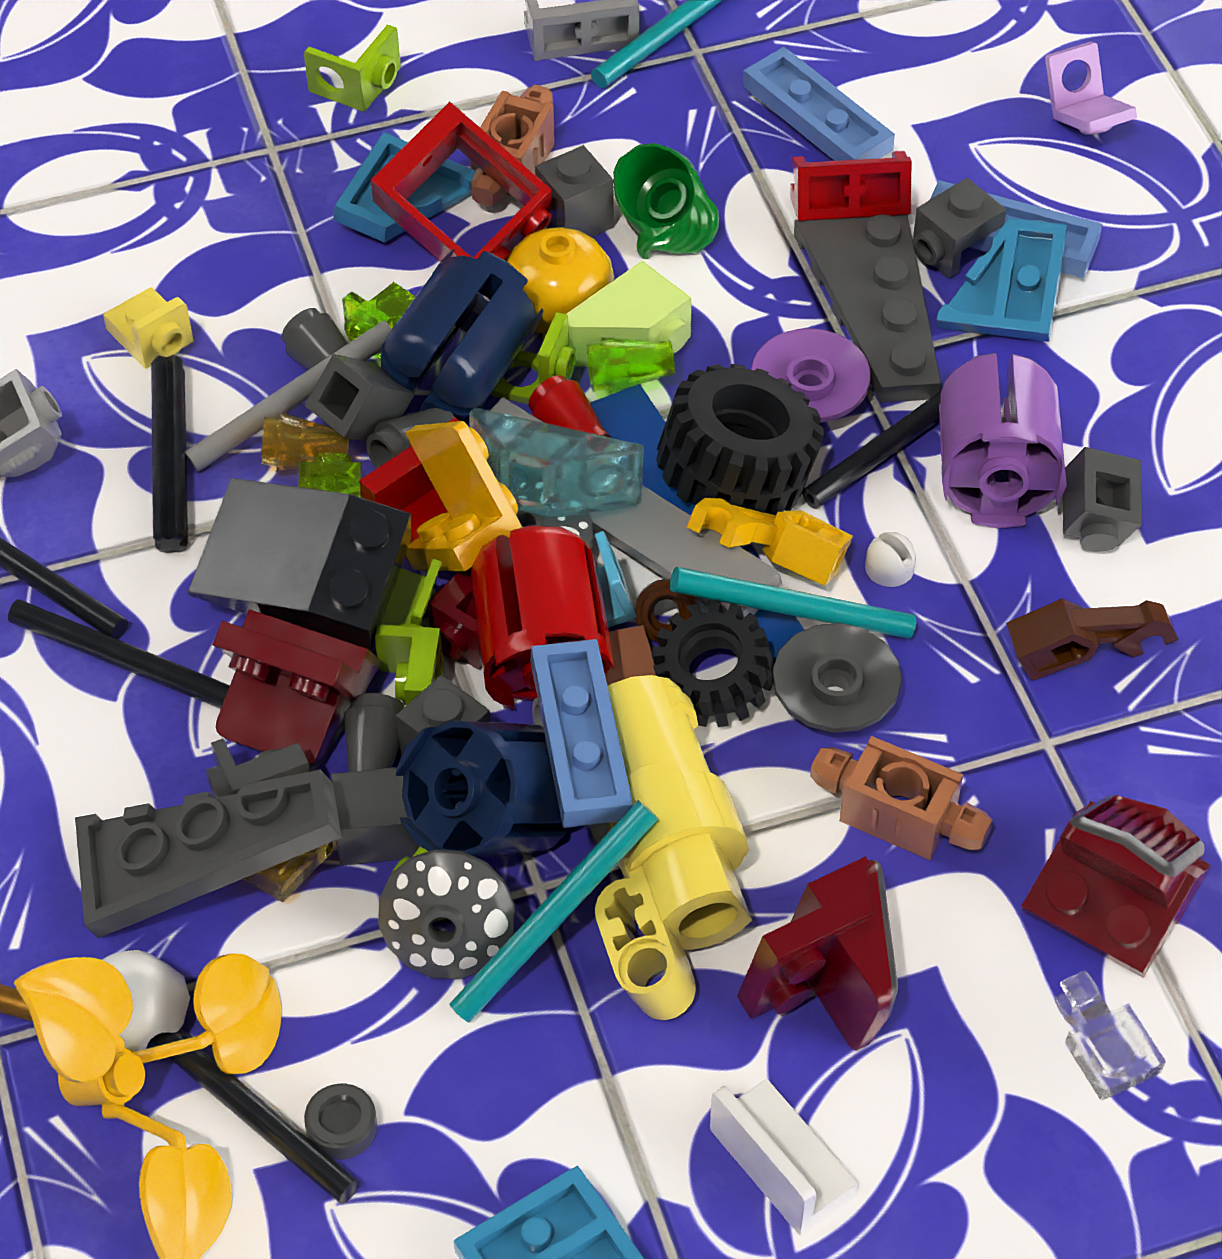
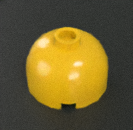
M564 227L542 229L527 235L514 247L506 261L528 280L523 287V291L532 301L536 315L543 308L541 325L536 331L542 333V341H544L556 312L567 314L615 280L611 259L597 241L580 230Z

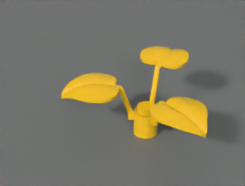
M225 954L211 960L199 974L194 990L196 1017L206 1031L195 1037L139 1051H130L125 1048L124 1040L119 1036L131 1019L133 1002L125 979L113 965L97 958H66L43 964L21 975L14 981V985L29 1009L44 1055L58 1073L59 1088L65 1100L71 1105L78 1107L102 1105V1115L105 1119L118 1118L165 1140L169 1144L156 1146L145 1155L139 1179L142 1212L159 1259H200L218 1238L229 1217L232 1191L227 1168L218 1152L210 1145L193 1144L187 1147L185 1136L180 1131L125 1107L124 1103L131 1100L144 1084L145 1069L143 1063L203 1049L210 1044L212 1045L218 1067L226 1074H244L262 1065L275 1047L279 1036L282 1013L278 989L273 977L269 975V969L245 954Z

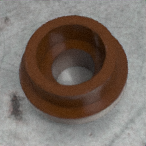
M670 579L657 580L647 585L640 592L635 603L637 625H644L647 637L658 642L656 636L661 627L673 632L669 620L662 621L654 615V608L659 601L664 599L674 601L678 606V613L684 621L690 618L687 606L697 603L694 596L671 592Z

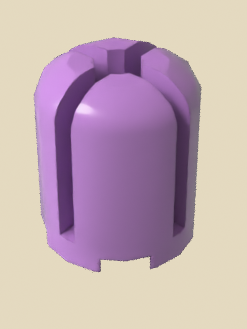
M996 353L975 356L954 370L944 383L940 393L941 403L939 404L941 473L944 499L947 501L949 496L956 506L970 513L973 524L997 529L1026 525L1027 515L1043 509L1054 498L1056 505H1058L1067 486L1057 385L1048 372L1031 358L1012 353L1007 369L1008 397L1003 399L1002 413ZM1003 470L1004 482L995 481L996 471Z

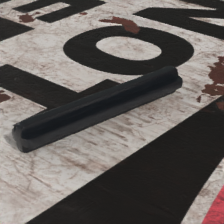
M172 354L168 357L159 355L151 363L153 538L155 539V547L163 553L171 550L180 552L188 545L185 370L183 369V360L179 356Z

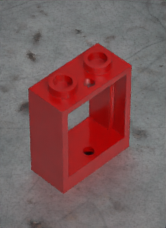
M449 101L371 179L373 202L440 261L454 249L452 257L461 255L471 257L407 201L459 149L523 205L473 257L478 259L483 251H487L507 261L511 251L527 235L545 229L552 218L550 213L552 189Z

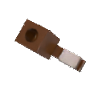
M1061 598L1006 623L1017 658L1032 681L1090 660L1099 643H1112L1117 649L1132 657H1137L1144 654L1141 642L1148 637L1161 636L1165 645L1179 640L1164 605L1149 600L1134 606L1083 608Z

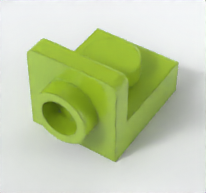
M412 623L401 625L380 624L376 627L375 644L377 657L382 661L379 669L382 672L396 673L395 698L405 701L407 706L435 679L443 675L444 661L440 628L423 627Z

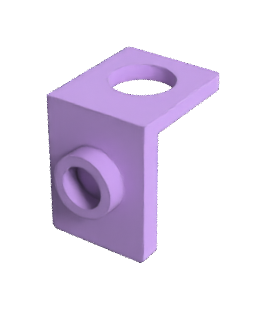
M1091 41L1045 56L1053 119L1079 129L1082 134H1097L1110 130L1114 125L1137 118L1135 106L1104 95L1097 43ZM1082 60L1087 68L1086 80L1079 89L1068 91L1063 86L1062 73L1071 61Z

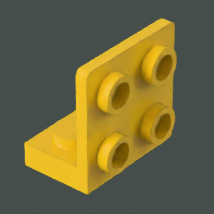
M464 421L415 425L405 432L448 511L428 520L417 529L420 537L409 544L406 557L414 570H429L434 558L442 561L440 571H466L472 567L483 545L500 535H505L509 538L510 531L522 528L516 516L518 513L517 502L510 490L504 484L497 481L486 460L489 454L485 442Z

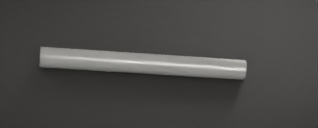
M383 320L333 354L368 360L381 351L382 344L391 331V327ZM332 355L185 451V455L196 471L199 472L306 401Z

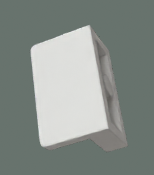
M767 1078L738 1098L725 1085L712 1093L710 1131L799 1236L856 1196L858 1182Z

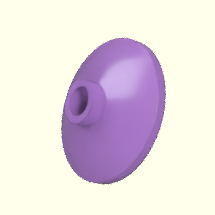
M795 329L771 338L757 351L751 366V370L759 368L768 371V375L776 379L783 378L791 383V388L794 391L802 392L810 400L808 406L817 409L821 417L820 422L835 420L853 411L864 400L870 384V367L862 351L847 338L822 329Z

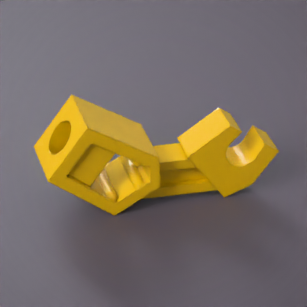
M704 498L697 503L686 527L697 533H700L702 529L716 531L722 535L719 543L728 548L748 545L751 542L763 544L762 550L771 562L823 586H826L838 573L853 538L852 535L802 510L777 512L775 516L731 505L722 498Z

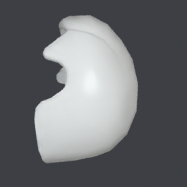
M140 950L118 952L102 959L113 965L121 973L132 996L133 1012L127 1027L119 1034L124 1040L125 1048L130 1051L147 1049L148 1042L155 1035L179 1031L184 1023L190 999L185 978L182 974L159 958Z

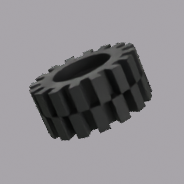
M709 601V612L701 613L698 603L687 606L690 618L685 621L678 612L669 618L673 632L661 627L656 636L660 647L653 646L652 658L655 664L653 668L656 676L669 678L691 699L696 712L698 726L707 727L709 716L715 717L718 727L729 726L726 714L732 712L736 713L739 721L749 717L746 704L750 702L759 709L765 702L762 689L771 691L774 683L771 673L774 663L765 631L759 627L758 619L751 612L744 617L741 606L733 603L730 604L727 613H724L720 601ZM723 648L732 650L737 655L738 660L734 669L720 678L712 680L697 679L689 671L691 662L705 651Z

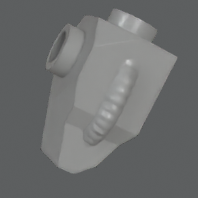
M17 369L0 378V478L20 476L35 470L51 460L62 435L56 421L62 417V412L52 394L44 386L36 388Z

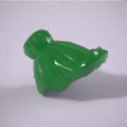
M650 143L637 145L618 159L613 170L614 194L622 214L639 233L636 244L637 252L641 258L648 259L650 253L654 250L673 254L699 253L713 242L718 230L719 212L716 205L707 196L698 172L689 158L671 147Z

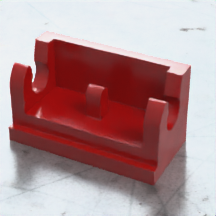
M904 150L892 151V158L806 162L804 156L791 157L794 183H790V199L797 220L911 214V158L907 157Z

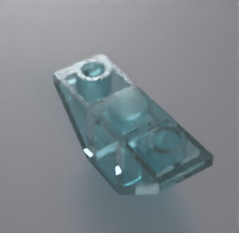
M476 407L470 411L469 427L473 428L485 442L489 454L486 461L497 481L504 484L514 496L518 510L557 518L636 507L641 502L644 445Z

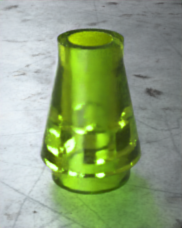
M600 337V343L586 345L588 374L592 392L606 390L607 395H611L661 377L675 375L674 354L670 340L656 342Z

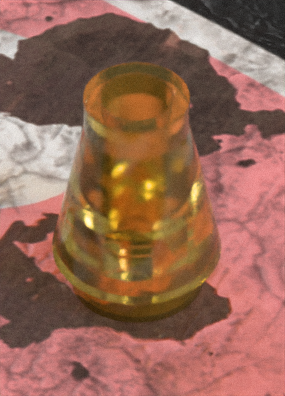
M280 412L279 418L264 417L260 465L275 466V472L329 465L346 466L349 438H344L332 427Z

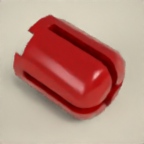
M531 525L510 531L509 538L505 535H500L482 546L472 565L471 587L485 690L495 702L515 709L513 698L525 700L537 698L531 667V646L597 639L604 673L606 674L610 667L614 669L597 558L585 541H582L577 534L563 527Z

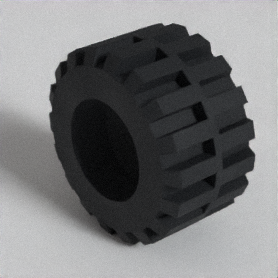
M720 364L707 366L706 372L696 370L689 374L687 381H682L678 386L656 449L658 450L656 457L657 466L659 469L664 470L662 478L667 486L677 488L678 492L676 495L685 503L692 502L696 505L704 498H722L731 505L775 516L777 512L791 511L802 495L824 437V428L819 425L821 417L817 409L809 407L810 400L802 392L794 391L791 388V383L783 378L776 379L768 375V371L756 368V370L746 369L744 365L731 364L730 368H725Z

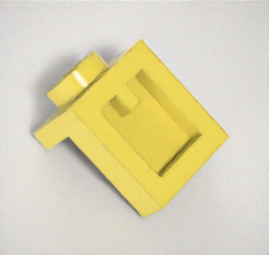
M152 287L103 314L106 330L145 370L151 367L155 357L159 355L164 357L172 354L175 355L182 348L194 342L187 305L179 297L166 302Z

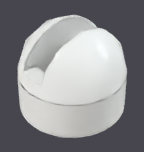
M884 532L873 539L867 549L865 571L869 578L875 583L886 587H896L908 582L914 574L916 562L913 543L905 535L898 532Z

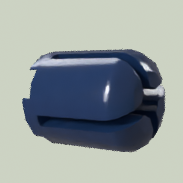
M455 249L451 250L432 272L428 281L391 329L382 344V371L394 382L415 393L458 332L463 330L466 333L432 385V391L424 400L419 411L430 408H438L446 412L451 411L453 416L459 421L474 415L482 408L525 344L541 325L543 308L536 315L532 301L523 291V287L528 282L526 277L508 262L487 251H483L478 259L463 255L452 257Z
M452 720L437 727L422 729L406 746L396 769V776H403L402 799L407 817H400V821L413 841L425 850L463 851L474 857L530 856L552 848L566 834V830L562 825L543 726Z

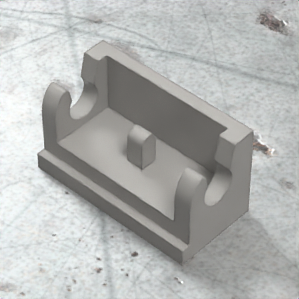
M524 0L527 10L523 11L524 24L534 61L622 49L639 36L638 0H597L547 8H539L538 0Z

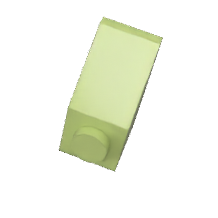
M642 260L567 313L569 347L576 349L575 366L649 368L667 354L679 351L691 337L692 297Z

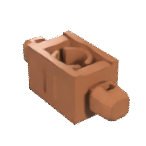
M536 84L526 89L520 97L502 90L480 126L481 129L533 174H535V166L546 161L555 145L552 91L547 87ZM471 161V169L476 171L471 181L472 199L476 203L490 207L499 202L504 195L512 196Z
M873 736L870 737L858 761L853 759L854 754L834 747L820 748L812 763L810 777L817 785L834 794L842 791L840 822L928 860H931L943 835L949 837L948 843L968 850H979L984 846L990 834L993 820L985 811L968 802H965L963 806L958 804L963 774ZM891 796H903L910 800H898Z

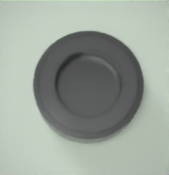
M339 1083L322 1088L309 1100L304 1113L307 1137L332 1159H349L361 1154L371 1145L377 1133L378 1124L374 1103L364 1090L355 1085Z

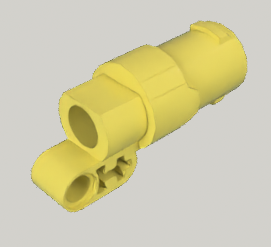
M646 675L630 677L612 683L607 687L632 803L634 805L638 800L641 801L659 819L618 862L624 879L616 880L604 888L597 898L595 916L613 971L621 987L646 1015L652 1019L665 1021L676 1018L684 1013L694 1000L696 992L695 978L684 950L705 948L723 942L739 933L752 921L734 871L741 865L744 857L747 855L749 848L746 835L725 782L715 774L710 773L694 732V729L698 726V721L691 699L669 678ZM617 822L605 823L607 831L609 832ZM635 920L645 936L635 938L632 934L636 931ZM666 970L660 981L646 987V983L652 975L658 971Z

